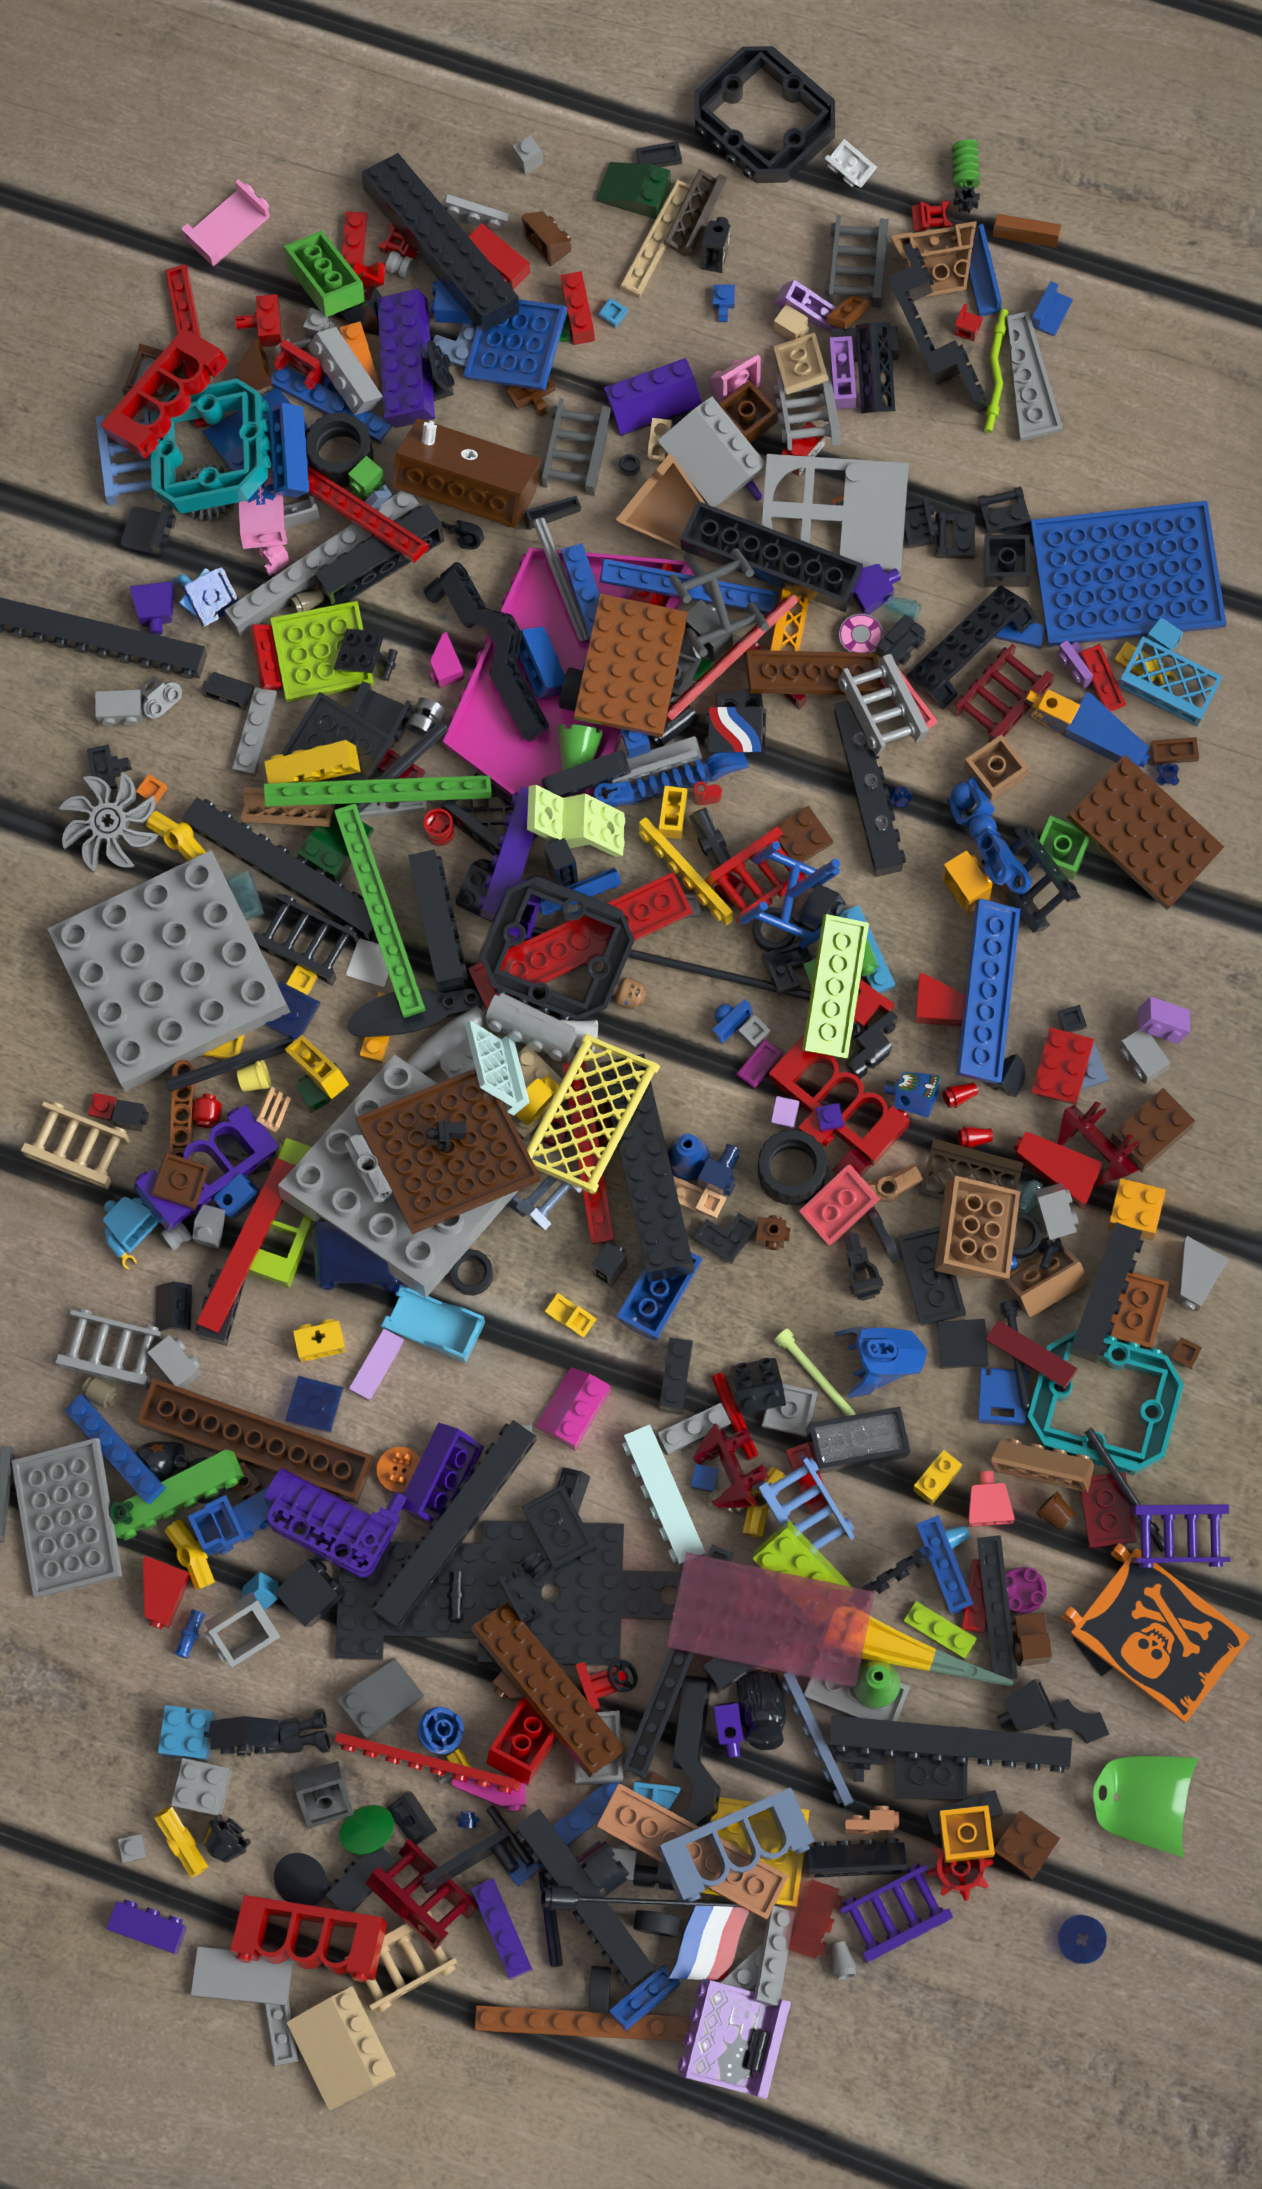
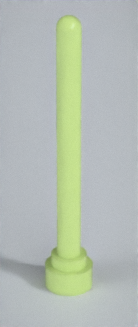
M788 1328L781 1332L774 1339L777 1345L788 1349L846 1416L856 1415L855 1411L794 1343V1334Z

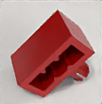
M278 295L256 296L257 312H255V315L235 316L237 330L256 328L262 347L277 346L282 342Z

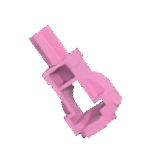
M283 545L254 548L267 563L265 569L269 576L272 574L277 575L282 568L290 564L288 553Z

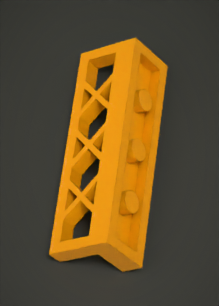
M782 589L780 601L788 595H795L799 600V605L802 607V612L793 616L790 611H787L776 622L771 651H781L782 647L788 643L792 645L795 649L794 651H799L809 598L801 595L797 596L796 593ZM794 622L798 632L790 637L785 628Z

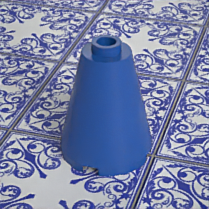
M692 1134L681 1135L667 1149L672 1174L682 1180H697L707 1159H711V1151L708 1145Z

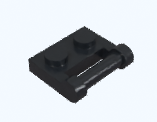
M1021 486L1015 487L1012 491L991 496H978V503L987 535L1031 525ZM1012 499L1017 501V504L992 510L988 509V505Z
M936 513L935 522H937L938 535L935 557L974 559L975 514ZM946 523L952 524V549L946 548Z

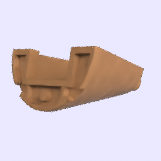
M669 453L615 519V522L682 552L689 553L681 550L680 539L697 501L705 502L675 458Z

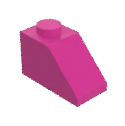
M446 632L442 634L430 660L431 670H428L432 682H437L439 688L465 679L461 664Z

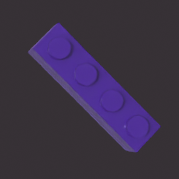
M494 1878L471 1888L510 1980L533 1971Z

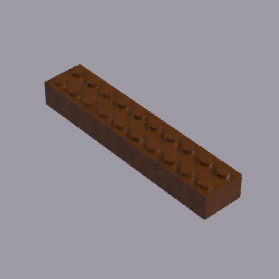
M155 1378L151 1382L136 1420L137 1424L144 1429L215 1454L224 1450L234 1451L238 1462H244L246 1465L274 1475L281 1468H284L323 1490L356 1504L359 1502L374 1463L373 1456L365 1452Z

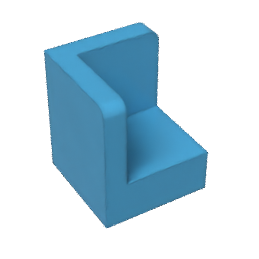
M1160 618L1148 633L1147 639L1173 651L1180 643L1183 632L1165 619Z
M258 1572L243 1586L242 1598L253 1592L265 1611L278 1599L275 1593L278 1589V1581Z

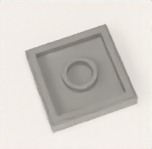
M783 1384L786 1405L766 1409L762 1428L807 1438L805 1429L812 1421L818 1391Z

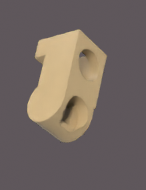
M652 418L648 460L662 462L667 457V454L657 443V440L673 428L672 420Z

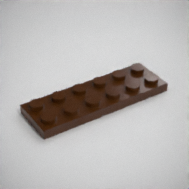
M746 650L745 653L749 693L846 695L840 689L838 678L844 669L848 668L853 677L878 668L877 653ZM880 677L856 685L863 696L882 689Z

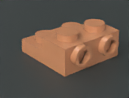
M874 1806V1810L869 1811V1820H865V1816L852 1815L850 1820H845L844 1834L893 1835L894 1829H898L899 1812L889 1810V1806Z

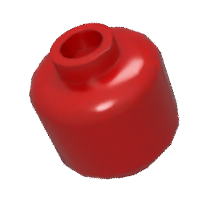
M203 1094L202 1097L196 1098L193 1101L192 1120L195 1122V1125L201 1128L212 1129L214 1125L219 1124L223 1108L222 1103L216 1100V1096L212 1094Z

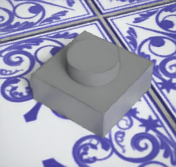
M754 1015L738 1030V1033L755 1048L771 1034V1031Z
M142 1834L118 1839L123 1864L147 1859Z

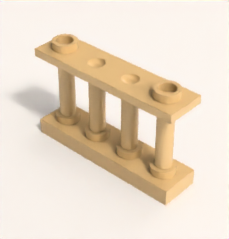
M52 1101L51 1104L43 1102L42 1106L49 1114L36 1142H33L32 1145L24 1143L21 1149L23 1155L108 1190L112 1181L107 1175L106 1170L119 1142L129 1144L130 1139L126 1131L117 1126H114L112 1129L64 1110V1106ZM58 1116L68 1120L69 1124L57 1150L50 1153L45 1151L43 1146ZM81 1125L90 1129L78 1158L72 1162L65 1159L66 1156L64 1154L77 1126ZM101 1133L111 1137L98 1168L95 1167L92 1170L86 1167L87 1164L85 1162L98 1134Z
M428 1911L427 1913L435 1920L432 1912ZM407 1923L386 1934L380 1957L397 1990L384 1997L376 1979L374 1981L367 1980L366 1983L376 2001L370 2005L371 2010H378L379 2013L392 2006L390 2002L441 1973L443 1977L449 1975L456 1970L454 1966L459 1964L457 1959L453 1958L448 1961L441 1946L436 1950L431 1947L440 1966L427 1973L410 1941L412 1939L410 1935L415 1933V1931ZM395 1943H398L399 1946L402 1945L419 1977L407 1985L389 1954L391 1951L389 1947Z

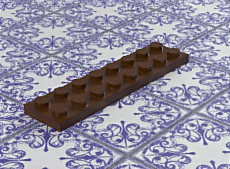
M508 1602L472 1625L470 1630L589 1778L625 1753L627 1749L526 1624L520 1621L517 1613Z

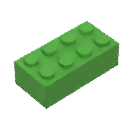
M323 231L284 246L286 266L325 317L365 302L363 282Z

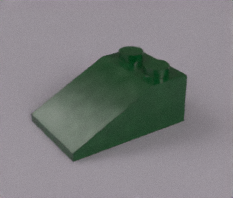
M610 162L596 201L656 219L671 184V170L652 164Z
M334 811L330 827L317 826L307 837L297 854L298 857H301L308 863L307 866L310 868L322 870L327 875L326 878L334 881V879L340 881L352 862ZM362 821L367 838H369L374 828Z

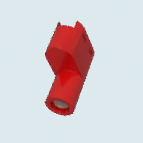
M697 782L695 784L694 800L697 805H708L721 801L722 788L719 785L707 786L704 782Z

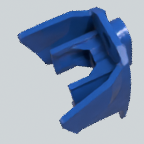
M853 1327L834 1332L835 1336L857 1335L856 1343L848 1346V1349L852 1350L858 1347L860 1361L864 1367L853 1372L854 1376H858L862 1380L848 1392V1398L869 1395L876 1389L901 1377L919 1374L922 1371L927 1349L912 1331L893 1328Z

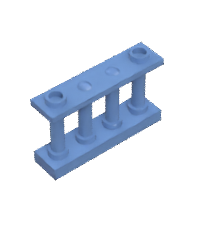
M143 409L145 420L136 422L142 425L151 424L148 409ZM96 416L104 490L108 505H116V496H120V493L152 489L151 480L120 485L114 482V476H117V473L151 469V453L149 455L150 460L117 465L112 463L111 456H115V453L131 450L121 444L113 445V443H110L109 437L101 427L105 416Z
M804 1454L801 1455L800 1459L804 1465L773 1484L772 1482L767 1484L765 1480L755 1484L780 1526L789 1520L787 1516L790 1515L792 1510L820 1493L823 1495L828 1504L827 1506L801 1522L793 1523L802 1533L830 1514H834L840 1525L811 1542L817 1550L844 1533L850 1540L855 1538L852 1534V1531L855 1530L848 1517L845 1519L842 1517L817 1475L816 1471L819 1468L812 1457L808 1459ZM808 1473L811 1475L816 1484L815 1486L789 1502L779 1504L775 1496L778 1495L780 1490Z

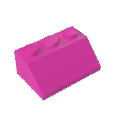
M570 1367L535 1428L576 1451L611 1392L610 1385L589 1373Z

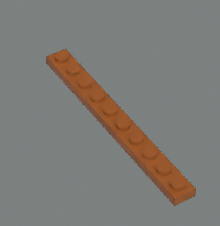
M476 2006L475 2031L684 2042L685 2035L690 2030L691 2021L690 2017L645 2015L625 2031L609 2013Z

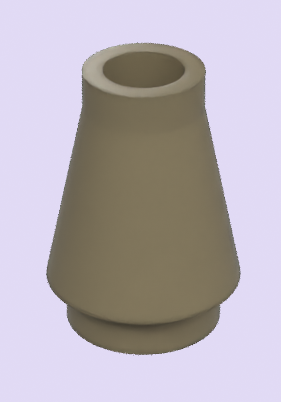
M320 589L294 594V597L290 598V603L295 613L311 610L325 601Z

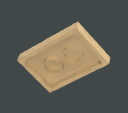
M815 333L773 346L787 394L829 380Z

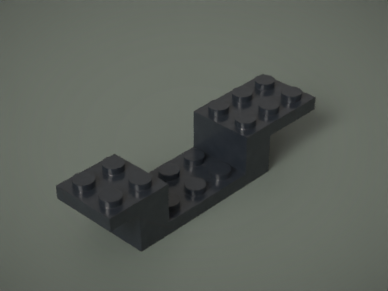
M910 242L904 245L903 248L911 266L889 276V282L936 384L938 385L961 374L978 412L986 409L984 402L988 400L981 384H975L979 380L972 365L967 366L966 364L970 361L963 345L958 346L956 340L935 349L930 337H924L928 333L921 317L916 319L919 313L914 301L933 293L931 285L934 282L927 266L922 268L926 264L918 247L913 248Z

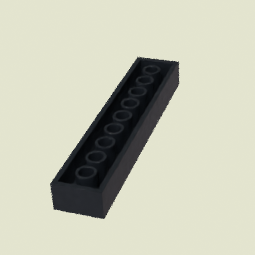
M399 153L362 171V182L365 192L482 333L519 313V296Z
M644 1053L637 1055L645 1059ZM620 1058L613 1061L617 1063L626 1059ZM606 1061L599 1064L600 1068L611 1065L612 1063L611 1061ZM632 1062L635 1071L646 1070L645 1067ZM629 1064L617 1067L620 1076L632 1073ZM613 1069L601 1073L604 1081H611L617 1078ZM635 1078L622 1081L626 1090H635L639 1084ZM650 1080L617 1146L648 1281L654 1282L694 1273V1264ZM619 1083L607 1086L610 1095H616L623 1091ZM625 1097L612 1101L616 1109H626L629 1103ZM608 1102L609 1111L612 1112L613 1109L611 1107V1104ZM611 1116L613 1128H616L619 1121L615 1116Z

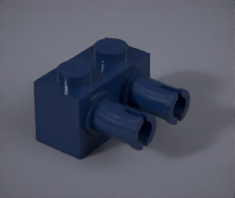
M726 1144L719 1161L708 1158L698 1177V1187L704 1190L707 1188L725 1197L726 1195L731 1196L736 1185L734 1183L736 1178L733 1177V1168L740 1157L738 1155L740 1150L731 1144Z

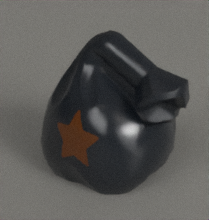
M148 1442L139 1446L135 1452L161 1482L169 1479L174 1469L184 1470L190 1465L189 1460L185 1457L184 1446L178 1442Z

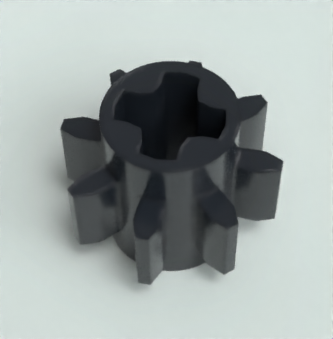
M963 185L960 191L955 190L956 198L953 199V205H958V212L964 211L970 214V210L973 208L978 209L980 193L975 194L974 186L966 187Z

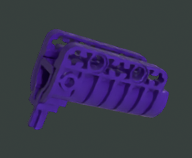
M281 1468L271 1482L264 1499L267 1504L272 1506L268 1513V1521L275 1533L357 1577L367 1578L374 1572L400 1521L398 1514L407 1497L395 1491L385 1509L381 1507L378 1514L372 1512L370 1515L292 1472ZM281 1517H284V1518H285V1519H284V1522H283V1521H278V1523H275V1522H274L275 1519H279V1520H280ZM299 1527L306 1529L302 1535L295 1534V1530ZM323 1539L326 1540V1544L321 1543L319 1546L316 1544V1540L320 1542ZM341 1549L348 1551V1554L344 1557L336 1556V1553ZM364 1561L368 1562L367 1566L363 1565L361 1568L358 1567V1562L361 1564H363Z

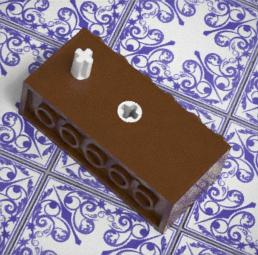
M417 418L396 451L391 487L516 528L536 494L541 459L435 424L433 421L429 422Z

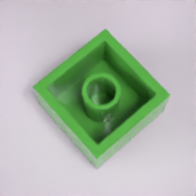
M1050 815L1039 841L1066 878L1074 880L1090 839L1074 824Z

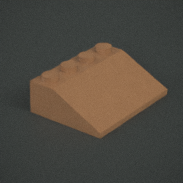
M956 1175L950 1179L945 1186L934 1270L956 1276L1008 1280L1010 1277L1020 1191Z

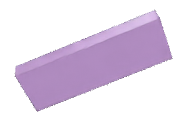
M383 1329L349 1390L370 1401L402 1347L404 1339Z

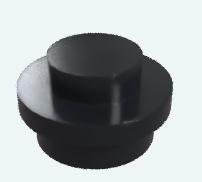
M632 454L623 456L619 461V470L626 476L637 474L641 468L640 460Z

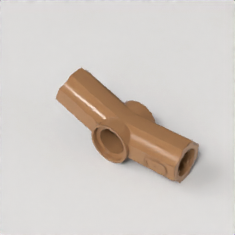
M912 1163L891 1176L882 1177L880 1180L867 1181L866 1183L880 1198L879 1201L892 1202L898 1195L923 1182V1178L917 1167ZM886 1185H891L894 1187V1190L891 1193H884L882 1188Z

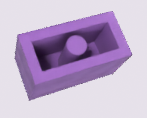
M1150 996L1138 1008L1139 1031L1179 1044L1190 1033V1010Z

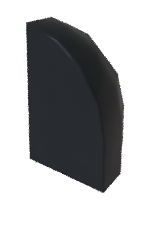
M1010 1055L1004 1059L1001 1083L993 1084L988 1082L987 1085L996 1091L999 1087L1006 1090L1008 1096L1017 1097L1025 1079V1067L1019 1055Z

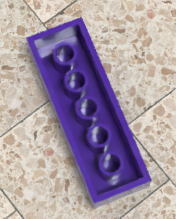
M418 289L377 298L384 418L395 428L414 424L417 418L426 421L435 419L433 376L427 342L430 341L428 299Z

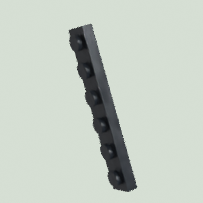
M1001 1535L978 1537L976 1539L992 1673L1008 1679H1016L1018 1677Z

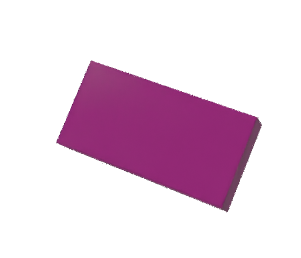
M764 1039L736 1076L755 1089L783 1055V1052Z

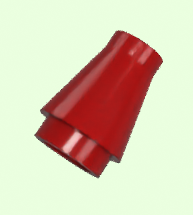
M974 1082L949 1086L942 1092L944 1102L948 1108H957L978 1095V1088Z
M964 1126L963 1129H958L959 1146L972 1148L993 1141L991 1128L984 1129Z

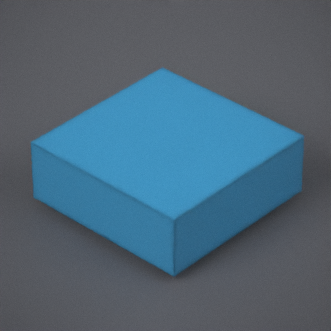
M609 298L599 311L598 318L616 328L628 313V308Z

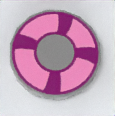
M854 614L846 618L839 630L840 645L847 652L874 653L876 652V646L883 639L882 626L878 620L867 614Z

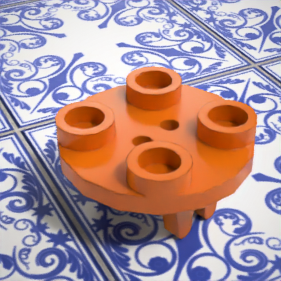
M394 1447L387 1450L377 1463V1476L380 1484L393 1493L395 1491L397 1493H405L412 1475L421 1460L420 1457L413 1450L406 1447Z

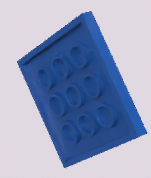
M519 299V313L484 333L477 327L463 375L465 379L545 391L566 318L567 307Z

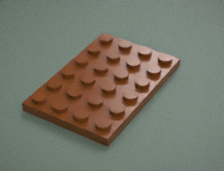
M600 593L574 719L662 738L688 612Z

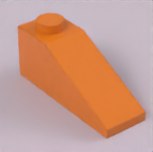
M361 322L339 327L342 337L378 390H381Z

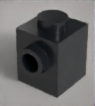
M116 1100L112 1119L114 1126L142 1132L143 1125H147L149 1119V1112H147L144 1104Z

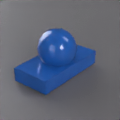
M743 999L735 1008L729 1004H721L716 1008L714 1018L718 1025L712 1031L715 1039L720 1044H723L753 1015L748 1001Z

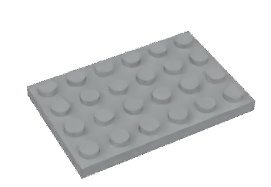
M93 1438L12 1460L33 1598L38 1599L122 1577L115 1528L110 1515L111 1505L100 1439Z

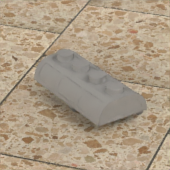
M504 993L493 997L486 1014V1025L492 1031L507 1034L513 1041H521L529 1045L534 1051H542L548 1054L555 1061H563L565 1063L571 1061L575 1053L577 1033L574 1032L575 1027Z

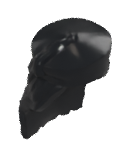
M752 1671L748 1676H743L736 1682L740 1703V1721L746 1729L745 1739L752 1747L759 1750H773L780 1747L784 1741L782 1731L785 1725L786 1711L778 1675L775 1672Z

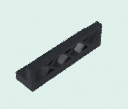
M870 322L855 325L861 414L896 411L890 322ZM877 328H882L883 337L881 340L878 337ZM880 351L884 353L883 362L879 359ZM882 372L886 377V382L884 384L881 382L880 375L882 374ZM883 395L887 397V407L882 405Z

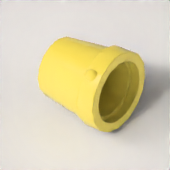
M264 1060L256 1061L252 1065L237 1070L238 1081L243 1092L271 1088L270 1075Z

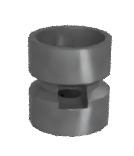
M420 697L414 708L416 713L411 714L406 727L412 733L422 737L435 723L441 720L445 709L431 699Z

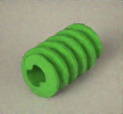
M961 140L956 142L951 148L953 184L957 188L962 189L963 185L977 188L980 185V180H978L980 178V173L978 172L980 169L978 165L979 157H977L979 151L976 149L978 148V142L975 140Z

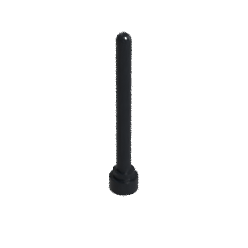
M1008 1300L1000 1303L1001 1314L1007 1319L1008 1326L1018 1332L1016 1320L1020 1311L1018 1301ZM1014 1359L1021 1407L1027 1410L1031 1404L1024 1364Z

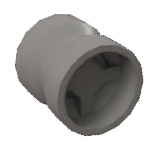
M392 251L386 262L385 271L391 274L397 273L399 277L407 279L412 271L414 259L407 256L401 257L399 253Z
M182 1222L168 1232L166 1229L161 1232L162 1237L173 1251L178 1249L182 1242H188L192 1239L191 1234Z

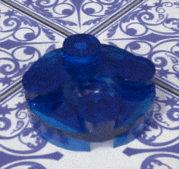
M1075 1915L1067 1919L1058 1933V1946L1061 1953L1066 1959L1075 1964H1090L1096 1961L1103 1954L1106 1947L1107 1935L1103 1925L1097 1919L1090 1916ZM1078 1933H1081L1083 1936L1088 1935L1087 1946L1076 1943Z

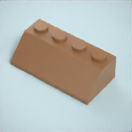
M1008 1438L1007 1441L1000 1440L991 1460L996 1472L1088 1493L1094 1470V1463L1090 1460L1089 1456L1083 1454H1076V1457L1070 1456L1061 1449L1048 1451L1044 1450L1043 1446L1034 1443L1026 1446L1022 1445L1021 1441Z

